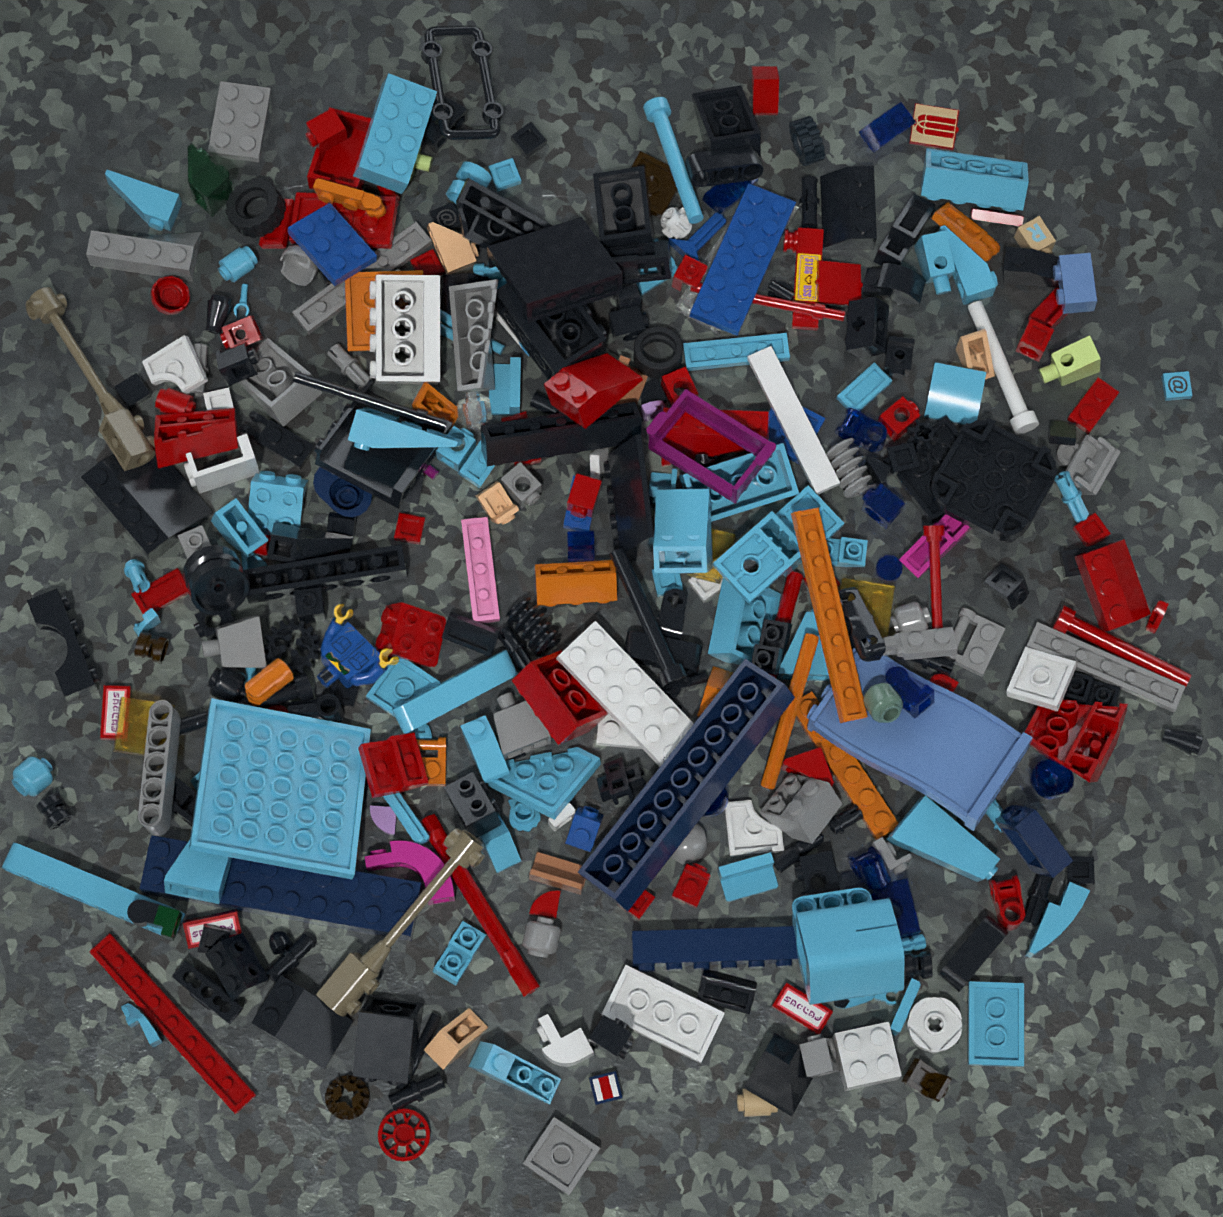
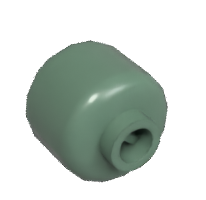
M879 683L871 686L863 698L867 711L873 720L878 723L893 722L899 717L903 709L901 697L895 688L888 683Z

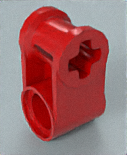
M1015 875L1011 879L997 882L994 879L989 880L990 895L994 903L999 925L1007 931L1017 929L1025 917L1018 876ZM1005 911H1014L1018 916V920L1015 922L1007 920Z

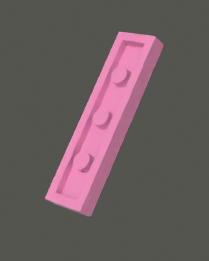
M488 517L463 519L461 524L473 620L479 623L499 622L500 616Z

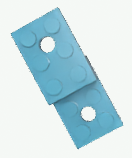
M808 485L776 514L771 511L721 555L712 566L750 604L780 576H788L802 563L791 513L819 508L826 541L844 526V522ZM747 560H754L758 564V570L753 573L747 572L743 567V563Z

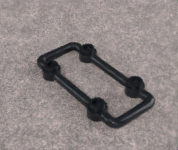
M476 26L428 28L424 33L425 43L422 46L421 57L429 65L432 88L437 91L435 105L431 114L432 121L435 125L439 126L441 135L448 140L496 138L500 133V121L502 120L504 110L495 100L488 61L492 54L491 44L485 41L483 32ZM434 37H474L475 42L472 45L471 56L475 62L479 63L486 102L483 107L482 118L486 124L490 125V129L450 130L449 123L452 119L453 110L451 106L445 103L438 63L441 59L442 47L439 43L435 42Z

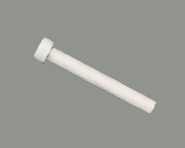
M982 301L973 302L967 308L977 331L983 329L987 331L993 369L1013 414L1010 423L1014 433L1023 434L1029 432L1039 425L1034 411H1028Z

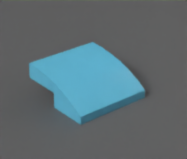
M935 362L924 418L941 420L947 416L952 423L961 425L977 421L986 372Z

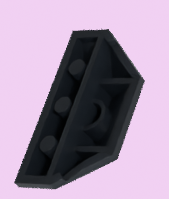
M470 178L466 179L456 200L463 238L487 250V246L553 226Z

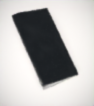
M704 970L697 999L704 1003L750 1014L757 982L713 970Z

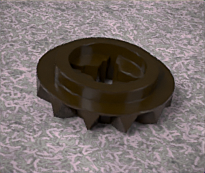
M351 1075L340 1076L328 1085L325 1093V1103L333 1116L342 1120H352L362 1115L367 1109L369 1091L360 1078ZM341 1087H344L348 1093L358 1091L351 1098L353 1108H350L345 1101L336 1103L343 1096Z

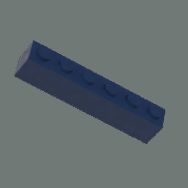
M793 926L632 931L631 935L632 967L638 968L640 972H653L655 967H666V971L683 970L682 966H693L694 970L701 971L709 970L712 965H721L723 970L737 969V965L748 964L749 969L765 968V964H776V968L792 967V963H797L798 961Z

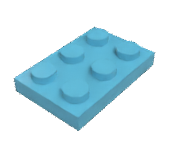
M968 982V1065L1024 1067V983Z

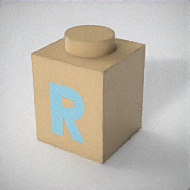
M1040 216L1018 227L1014 236L1021 248L1034 249L1048 254H1052V249L1056 242Z

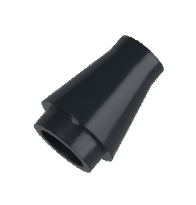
M212 294L211 299L207 300L206 332L217 335L221 334L222 327L233 308L231 306L232 299Z
M1166 727L1162 743L1168 744L1188 756H1191V754L1198 756L1204 735L1198 734V731Z

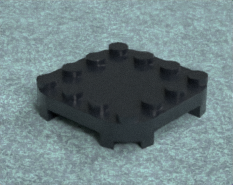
M986 418L983 421L966 423L960 429L959 436L937 473L935 472L931 485V502L944 514L993 539L1012 543L1029 528L1051 490L1057 473L1056 462L1051 455V450L1045 445L1040 448L996 426V420Z

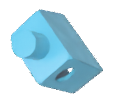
M947 230L922 235L914 245L922 276L926 280L925 284L934 283L936 295L951 292L949 278L955 273V265Z

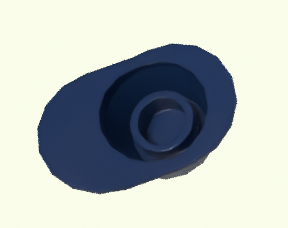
M321 467L314 474L313 485L315 492L336 513L344 517H356L366 512L369 508L372 494Z

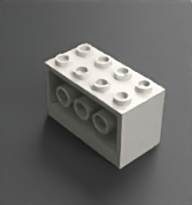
M376 275L375 281H370V299H375V308H370V326H375V334H370V352H375V361H370V378H375V384L423 385L424 382H427L430 385H438L440 382V275ZM399 298H403L409 304L405 306L404 310L395 305ZM399 324H403L409 330L404 336H400L399 332L395 331ZM400 350L409 356V358L405 359L404 363L395 358V355Z

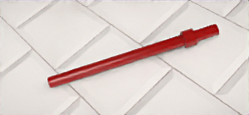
M700 283L697 289L691 287L690 291L699 293L703 283ZM756 294L752 303L812 315V318L819 320L827 318L843 322L845 311L826 308L824 304L815 303V305L760 294Z

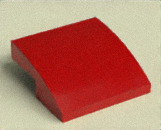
M415 733L390 736L387 740L364 743L358 747L372 798L408 791L429 783Z

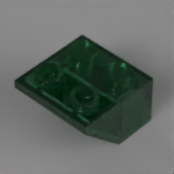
M191 143L187 149L188 183L195 203L213 217L226 204L230 193L233 192L232 182L229 179L230 173L223 165L214 164L210 160L211 156L203 148L197 149Z

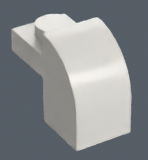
M548 1014L538 1019L540 1026L536 1030L543 1043L549 1042V1045L542 1048L541 1051L551 1063L568 1067L576 1065L594 1055V1051L581 1028L561 1038Z

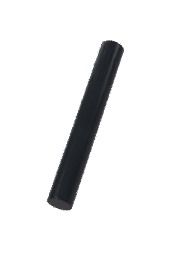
M431 1013L418 1040L411 1079L408 1084L404 1083V1085L396 1086V1089L401 1090L409 1086L425 1053L424 1049L430 1043L442 1018L439 1015Z

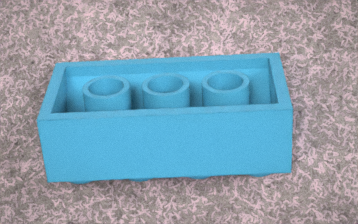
M926 148L921 196H925L933 201L946 199L951 200L955 204H965L967 202L974 203L982 208L994 206L1001 207L1008 212L1023 211L1029 183L1027 163Z

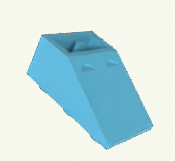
M710 488L657 489L653 543L654 573H708L713 568Z

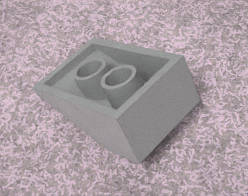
M267 338L254 349L259 359V363H256L258 375L238 383L272 418L284 427L318 398L322 391L293 382L295 372L313 376Z

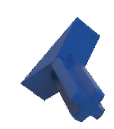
M715 213L688 241L669 238V245L681 256L687 255L699 261L697 252L727 221L722 214Z

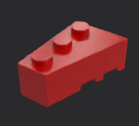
M235 408L155 415L154 445L158 468L188 461L186 454L190 452L194 460L237 449V437L239 435Z

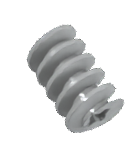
M854 438L845 439L835 444L826 454L829 461H832L833 469L837 470L835 473L838 479H841L839 486L845 489L843 495L846 498L861 496L876 485L867 484L872 479V475L863 476L862 474L868 467L866 465L858 466L863 460L862 456L854 457L859 448L849 447L855 441Z

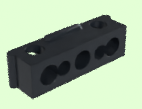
M185 960L172 975L180 985L190 992V996L207 1010H212L229 1025L244 1009L237 1002L230 999L223 987L208 975L201 974ZM190 973L194 974L196 982L200 981L201 986L194 988L192 982H185V977ZM206 989H213L211 997H203ZM222 999L224 1005L231 1004L230 1011L222 1012V1007L215 1005V1001Z

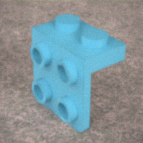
M260 471L254 475L250 486L248 514L263 534L271 535L274 523L301 527L303 497L307 491L308 480H304L301 476L288 474L286 477L275 476V473L271 471Z

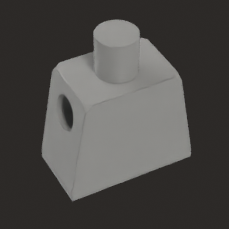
M252 615L215 628L217 639L201 641L203 657L219 655L222 667H266L260 617L258 615Z
M506 693L497 698L501 711L493 714V722L498 744L505 760L524 752H531L551 743V736L548 730L534 714L527 701L516 704L512 693Z

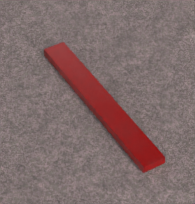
M110 933L89 951L235 1115L256 1097V1094Z

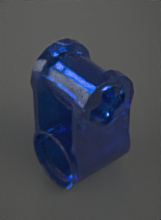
M847 408L845 412L846 417L841 426L836 428L835 433L844 440L854 438V444L870 452L882 450L887 438L886 427L856 409ZM876 433L881 436V439L873 441L868 435Z
M873 846L868 847L867 852L856 858H848V863L858 880L866 884L869 889H881L891 882V876L883 858Z

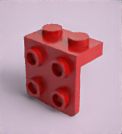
M403 602L387 605L381 615L382 627L375 643L377 651L380 653L383 649H393L388 655V659L395 656L429 668L435 667L438 663L443 639L442 634L446 625L445 617Z

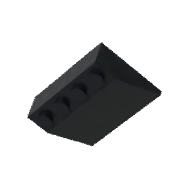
M640 434L635 435L609 453L608 463H603L605 479H610L611 488H606L608 504H613L614 513L609 514L611 529H616L617 539H613V550L624 548L630 561L652 559L654 543L642 437Z
M156 452L155 456L148 463L127 471L123 470L115 455L112 454L81 476L87 489L151 563L179 542L177 535L198 527L214 514L173 465L158 468Z

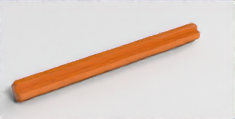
M806 633L789 686V690L795 698L780 716L761 780V786L764 788L774 789L819 641V637L811 633Z

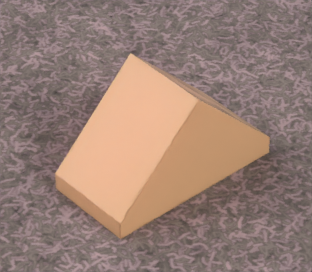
M983 329L960 337L956 352L962 367L986 372L985 379L994 377L987 331Z

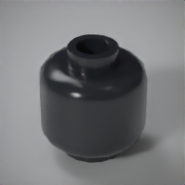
M216 667L207 683V686L210 687V695L219 700L229 702L243 699L246 695V675L232 667Z

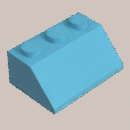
M723 578L708 654L726 663L740 665L744 659L752 662L755 644L760 643L764 619L775 621L781 594L767 588L748 604Z

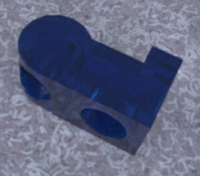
M892 667L886 672V683L890 684L899 694L903 701V708L914 719L935 703L934 690L927 684L921 689L909 678L907 670L903 667Z

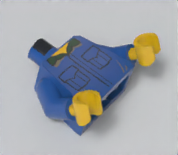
M339 604L334 609L336 618H333L329 624L320 649L322 653L321 662L326 668L317 675V678L326 688L337 679L346 688H350L353 685L374 684L387 671V666L396 665L399 662V658L394 656L389 661L388 655L393 649H383L379 653L349 622L345 624L343 621L353 616V610L349 609L346 615L343 616L341 609L344 607V604Z

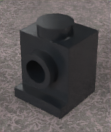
M889 336L883 371L889 374V377L895 379L909 377L915 339ZM895 356H902L904 358L897 359Z
M244 343L225 352L215 351L218 369L229 386L258 375L256 363H259V359L254 348L248 349Z

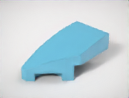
M129 1003L121 1006L127 1024L131 1028L140 1024L152 1047L163 1043L153 1025L137 1008Z

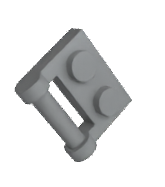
M962 608L959 613L960 619L954 629L957 648L969 623L977 627L963 656L956 654L944 657L956 660V665L982 677L1006 628L977 615L970 609Z

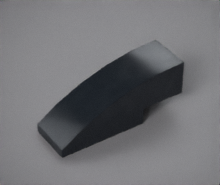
M913 193L878 249L873 262L880 266L883 263L902 265L936 205Z

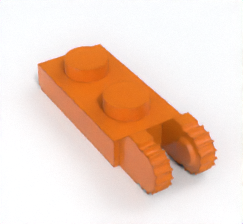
M319 178L315 180L313 188L318 198L325 203H340L345 208L356 211L357 208L366 210L368 216H375V218L382 217L386 213L382 199L377 195L375 196L362 190Z
M950 203L943 205L932 216L931 219L940 227L945 225L985 262H988L992 256L1000 252L999 243L988 235V232Z

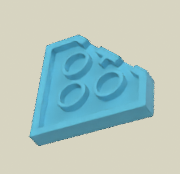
M579 747L569 748L566 753L552 755L551 752L532 755L529 760L514 762V759L506 760L505 762L510 774L488 782V786L555 820L598 769L601 762L599 757Z

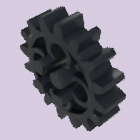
M290 619L289 625H285L283 621H280L281 628L279 629L272 626L270 629L273 635H265L264 637L265 641L269 643L263 645L264 652H268L265 655L266 662L274 661L277 658L281 660L288 658L287 647L293 646V635L301 633L302 637L297 638L295 642L297 650L293 649L291 651V662L287 666L292 671L293 677L297 671L299 674H303V669L306 667L312 671L314 668L311 662H319L320 660L315 652L321 651V645L315 644L320 641L319 636H311L314 628L310 626L305 629L304 621H301L299 625H295L294 619ZM278 640H283L286 646L280 645L277 647L275 643ZM298 651H309L306 657H302L298 653Z

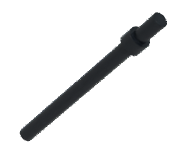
M295 372L293 378L295 383L414 420L415 424L421 426L426 424L445 430L448 420L430 415L428 411L420 408L414 410L299 372Z

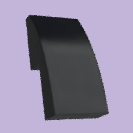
M764 619L760 643L755 644L751 663L768 674L777 675L787 649L792 624Z
M1074 672L1064 698L1075 700L1078 704L1094 705L1095 702H1102V706L1116 707L1121 687L1095 681L1092 676Z

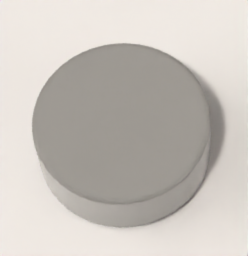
M1075 443V446L1060 445L1056 452L1057 463L1067 469L1080 445Z

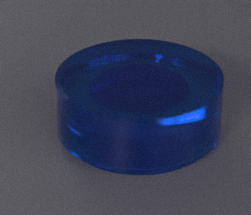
M892 555L880 558L875 568L877 577L885 583L897 581L903 570L902 563L897 557Z

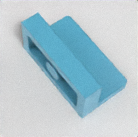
M510 357V364H493L495 390L489 391L490 415H515L520 413L521 357Z
M771 852L718 867L717 873L727 902L778 888Z

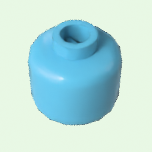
M30 756L14 769L12 784L21 795L36 797L52 783L53 776L51 771L53 768L45 758L38 759Z

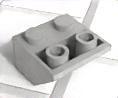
M789 773L762 808L760 814L791 838L813 844L840 808L842 802L829 782Z

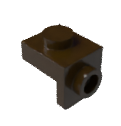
M914 1058L901 1082L925 1099L939 1102L948 1092L952 1078L940 1074L921 1059Z

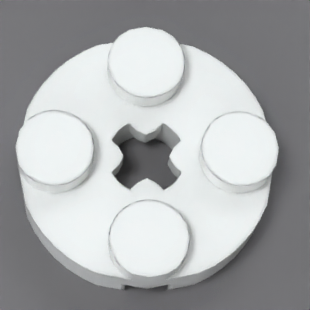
M928 997L917 1002L911 1009L906 1028L910 1039L917 1047L930 1053H938L948 1050L958 1041L962 1032V1017L958 1008L948 999ZM929 1018L941 1020L939 1024L941 1030L939 1032L937 1030L931 1031L928 1028L930 1025L928 1022Z

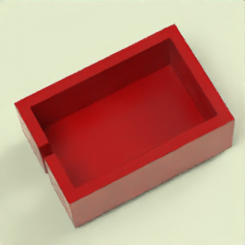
M334 109L346 128L348 139L323 153H320L316 147L307 174L309 189L314 190L315 180L319 178L362 190L365 180L356 178L353 174L371 118Z

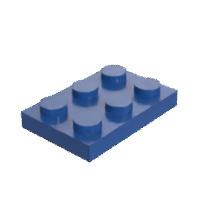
M331 203L288 227V234L334 286L377 261V255Z

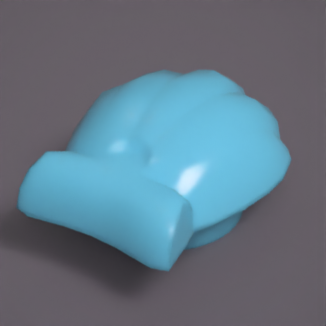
M515 799L508 800L511 807L509 820L513 828H516L518 831L530 832L532 828L538 825V822H540V813Z

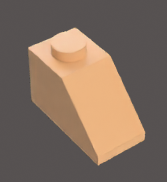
M434 222L428 224L427 230L446 275L476 264V257L479 254L474 243H469L467 239L463 238L462 234Z
M468 1008L442 1028L424 1051L444 1070L460 1057L488 1029V1026Z

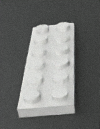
M596 621L556 658L659 767L694 724Z

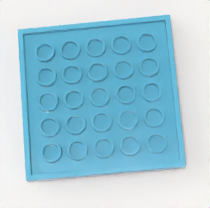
M211 698L189 850L353 879L366 776L358 747L361 744L369 743L371 729Z

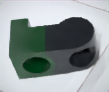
M145 900L133 901L127 910L128 918L134 925L138 927L149 925L162 929V937L172 941L175 939L183 916L179 910Z

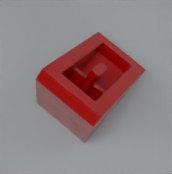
M752 66L753 115H778L779 74L777 66Z
M821 747L786 758L782 764L781 770L787 773L826 781L831 786L834 784Z

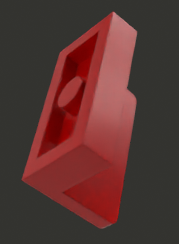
M1055 288L1031 313L1028 321L1033 319L1054 329L1069 314H1063L1062 305L1057 304L1056 290L1059 288Z

